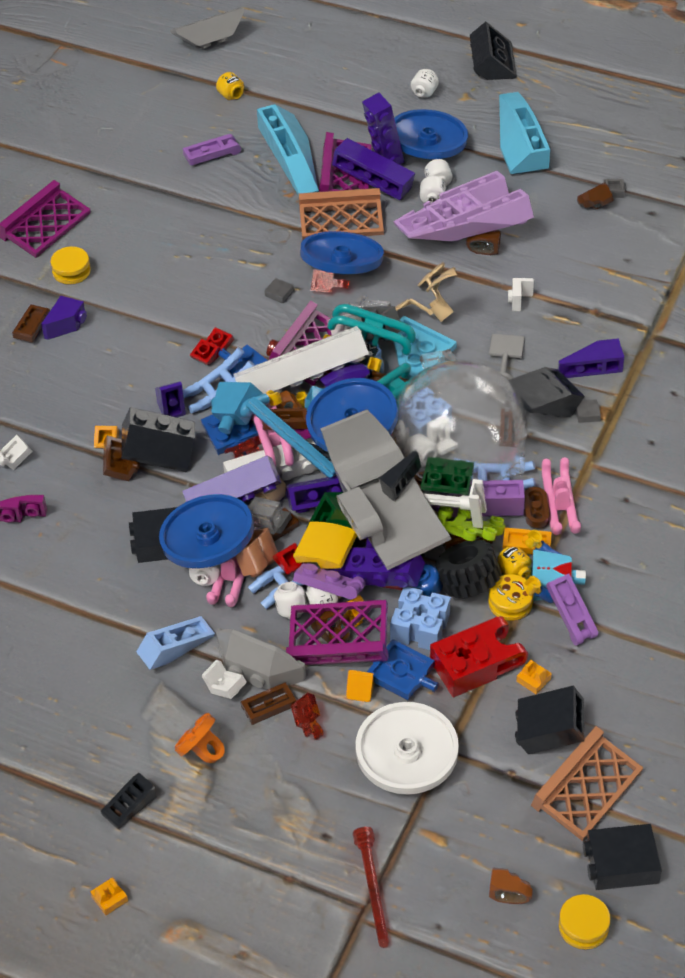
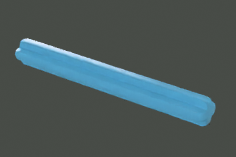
M254 396L248 400L246 407L324 475L332 478L336 474L333 464L261 401Z

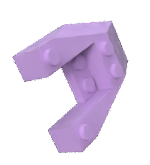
M498 171L445 191L439 194L440 198L433 203L427 201L423 204L424 208L416 213L412 210L393 222L408 238L458 241L462 238L516 224H524L529 219L534 218L529 195L521 189L509 193L505 177Z

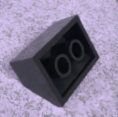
M485 21L470 34V46L475 73L478 76H483L486 80L516 78L511 41Z
M130 407L122 423L121 458L187 472L195 441V422Z

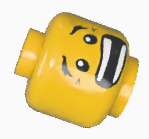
M226 72L218 78L216 89L227 100L238 99L244 92V82L233 72Z
M507 547L498 555L497 559L503 575L514 574L525 579L530 576L533 562L521 548Z

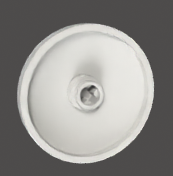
M415 702L393 703L376 710L362 723L356 737V758L363 774L376 786L398 794L422 793L437 787L452 773L458 759V737L451 722L436 709Z

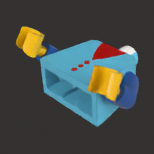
M532 530L527 534L529 538L525 542L526 546L529 548L535 546V550H533L532 576L524 584L528 586L526 593L528 595L534 594V601L544 600L548 603H554L546 584L566 574H570L574 584L585 585L586 571L571 570L572 558L570 556L559 553L544 541H541L542 535L538 530Z

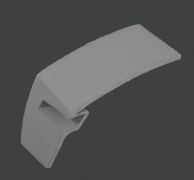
M364 410L320 428L343 491L342 494L336 496L340 509L358 538L362 540L368 537L387 570L451 540L449 533L431 508L414 477L395 501H392L382 492L379 477L404 459V456L386 428L371 412Z

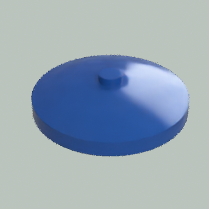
M418 109L406 111L394 118L402 152L411 156L424 159H443L459 154L467 145L468 131L466 126L450 114L436 110Z
M328 231L310 235L301 242L300 256L308 265L319 270L338 274H359L372 271L382 264L384 255L382 246L375 240L360 234L341 231Z
M365 378L345 379L327 386L314 397L307 410L306 424L312 440L317 446L328 452L320 428L364 410L371 412L391 435L398 421V408L393 394L383 384Z
M223 494L205 495L191 499L173 510L161 526L159 540L165 556L176 565L186 568H207L224 563L239 554L247 546L253 535L254 522L248 506L238 498Z

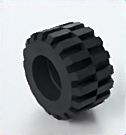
M484 540L464 541L455 544L441 553L436 560L435 566L444 591L449 596H454L455 598H469L484 593L496 585L495 583L499 581L501 576V569L493 547Z

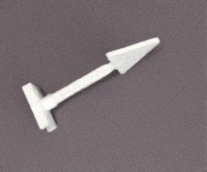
M473 479L469 496L462 495L461 497L424 494L430 505L460 507L462 510H471L473 527L483 528L482 513H486L487 510L483 480Z

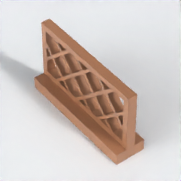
M380 188L299 193L302 240L316 233L328 232L329 230L326 228L331 223L338 227L336 231L356 233L363 236L384 235ZM377 207V210L373 214H370L365 210L366 208ZM346 209L357 210L352 216L345 212ZM325 211H336L332 217L324 213ZM304 212H315L316 214L309 218ZM360 214L367 217L363 223L356 219ZM340 215L347 218L343 224L336 221ZM320 216L327 220L322 226L315 222ZM373 221L379 225V228L370 229L367 225ZM352 222L358 228L356 230H349L347 226ZM310 225L318 229L314 233H306V229Z
M597 726L594 727L584 739V742L579 744L536 793L531 804L538 812L541 809L581 841L587 836L588 830H592L643 770L641 765L603 737L604 732ZM601 746L611 753V759L599 760L597 751ZM613 765L615 776H602L600 766ZM618 765H627L633 770V773L620 776ZM595 766L597 776L584 777L583 767ZM598 782L600 793L587 794L585 783ZM603 782H616V793H605ZM569 783H580L582 794H569L567 785ZM588 799H601L602 809L590 810ZM565 800L567 811L558 812L550 805L554 801ZM570 800H583L585 811H572ZM573 817H586L587 827L582 831L574 825Z

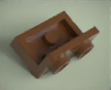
M107 435L104 440L103 475L129 481L133 473H137L140 462L122 459V439Z

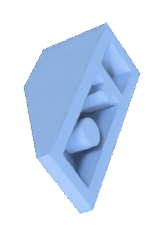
M202 616L148 632L136 652L149 670L171 663L212 638L215 633Z

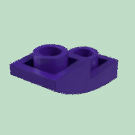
M363 364L349 365L330 372L320 378V381L327 387L345 379H366L370 371Z

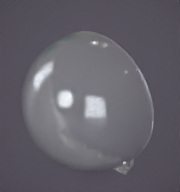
M447 360L425 368L405 385L396 400L398 421L391 437L401 450L404 458L415 450L418 452L421 468L416 473L417 476L423 479L428 457L474 462L473 479L483 481L503 480L506 477L515 478V475H523L525 473L524 457L528 432L526 410L516 389L501 373L485 364L471 360Z

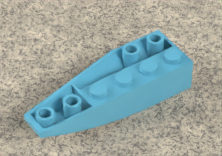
M519 92L500 94V150L510 174L548 169L550 148L532 109Z
M276 104L257 109L258 128L298 196L299 193L319 192L309 140L295 115Z

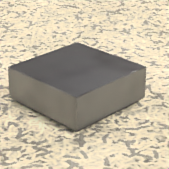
M604 179L603 183L608 185L613 198H624V179Z
M275 278L264 292L266 297L283 303L293 292L294 288L292 284Z
M597 399L582 400L575 410L578 423L600 421L601 419Z

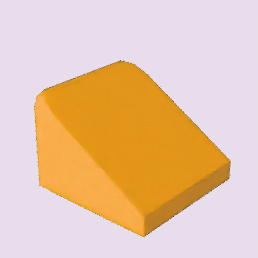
M95 426L94 448H104V440L107 435L118 438L119 428L117 426Z
M349 670L346 698L370 702L374 689L373 673Z

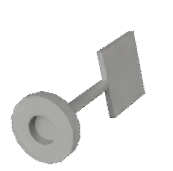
M492 334L489 355L502 357L500 372L491 374L485 384L487 393L493 398L507 399L512 397L509 393L510 390L504 384L505 381L513 379V376L506 373L508 357L522 358L524 336Z

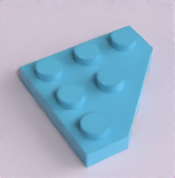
M403 316L400 321L410 325L414 329L416 336L415 341L410 343L411 353L409 355H404L402 353V345L393 341L398 365L400 366L404 363L411 365V371L405 379H411L417 374H422L426 380L457 348V342ZM400 331L398 333L407 338V334L405 332Z

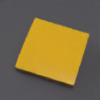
M310 522L293 557L297 563L317 562L321 569L342 568L357 534L353 529L327 522Z

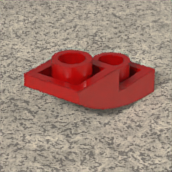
M215 327L206 340L201 338L190 353V357L206 365L211 364L220 357L218 355L220 350L222 351L223 348L227 349L234 341L233 335Z

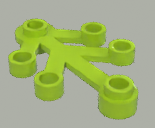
M449 506L439 507L437 517L450 534L462 537L468 541H475L476 536L494 541L496 536L503 535L505 523L504 519L499 516H491L487 521H483V528L473 527L472 521H466L471 518V510H462L459 507L455 520L446 521L451 519L453 508Z

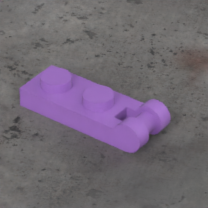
M227 134L183 148V155L190 166L230 153L237 155L241 151V146L236 142L232 134Z
M303 563L294 572L293 581L347 599H354L365 587L364 579L359 576L352 579L342 576L336 571L318 568L310 563Z
M570 574L548 582L546 587L570 633L573 644L577 646L583 643L584 639L597 637L598 630ZM582 622L584 629L579 630L577 624Z

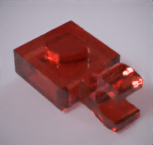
M313 269L311 290L332 293L333 287L348 289L349 280L335 279V273Z
M258 435L236 446L229 447L224 452L225 454L233 452L235 458L243 456L244 452L248 455L259 451L258 446L262 443Z
M307 692L291 705L296 726L303 728L305 737L313 734L314 739L318 740L324 735L322 727L316 721V718L320 716V711L315 695Z

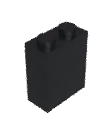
M177 507L132 512L133 522H129L130 536H134L135 540H130L131 552L137 555L138 563L168 560L161 547L159 533L164 520Z
M574 685L518 699V710L515 711L517 720L515 739L517 744L527 754L584 742V698Z
M651 824L588 830L587 840L583 841L584 857H589L590 864L587 865L588 877L590 881L594 880L596 890L660 883L662 869Z

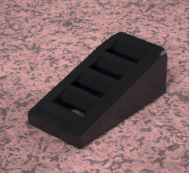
M416 450L379 477L382 492L392 501L399 497L421 468L419 454Z
M138 772L100 812L111 824L119 829L157 797L156 789L152 783ZM133 795L137 799L134 801L130 796ZM123 802L129 806L128 809L122 805ZM117 809L122 815L119 817L113 810Z

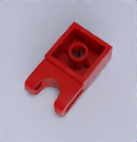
M495 617L430 644V658L435 660L434 669L453 698L497 679V676L518 668L526 662L528 652L522 644L505 645L499 642L508 634L509 624L504 617Z

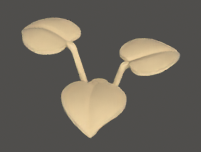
M442 262L425 275L417 285L420 287L426 281L429 285L426 291L432 290L436 299L429 304L431 309L413 299H407L395 307L396 311L414 304L426 311L430 316L434 314L442 322L454 311L442 298L438 286L442 280L451 276H457L456 268L452 267L443 273L445 263ZM437 275H441L440 277H438L437 279H435L433 282H431L432 277L437 276Z

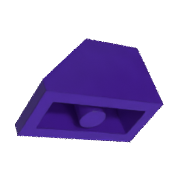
M60 296L41 323L44 339L49 340L77 331L87 317L84 301Z
M174 382L155 388L157 404L163 415L172 417L186 415L181 382Z

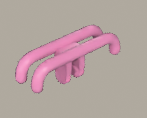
M267 405L269 409H277L276 405ZM253 414L251 420L255 423L265 456L271 457L276 467L273 447L280 445L281 442L285 464L292 466L294 464V456L291 445L275 431L263 430L262 420Z
M564 457L560 460V477L556 478L552 484L551 461L546 458L542 461V480L544 491L547 494L551 531L554 535H559L562 532V524L559 522L557 511L566 510L570 531L573 534H577L580 532L581 523L577 520L569 476V459Z
M235 556L221 563V572L218 580L213 584L211 592H208L206 595L209 604L215 605L218 602L224 580L233 581L231 592L225 597L226 605L232 608L237 604L245 576H243Z

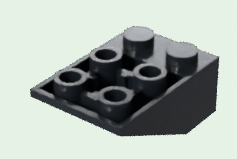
M543 367L507 380L504 383L510 390L509 393L514 398L519 399L523 403V408L530 413L537 412L543 415L551 414L557 417H571L585 397L558 369Z

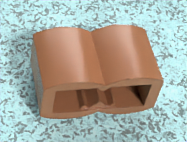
M269 528L254 530L247 546L235 556L243 576L257 577L263 574L264 569L268 565L274 563L273 556L278 553Z

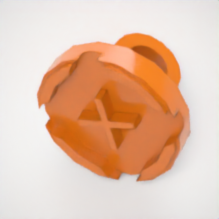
M209 713L203 714L195 721V726L187 730L175 745V751L182 757L192 750L206 763L218 761L224 755V745L209 730L216 719ZM207 744L214 748L215 755L209 753Z

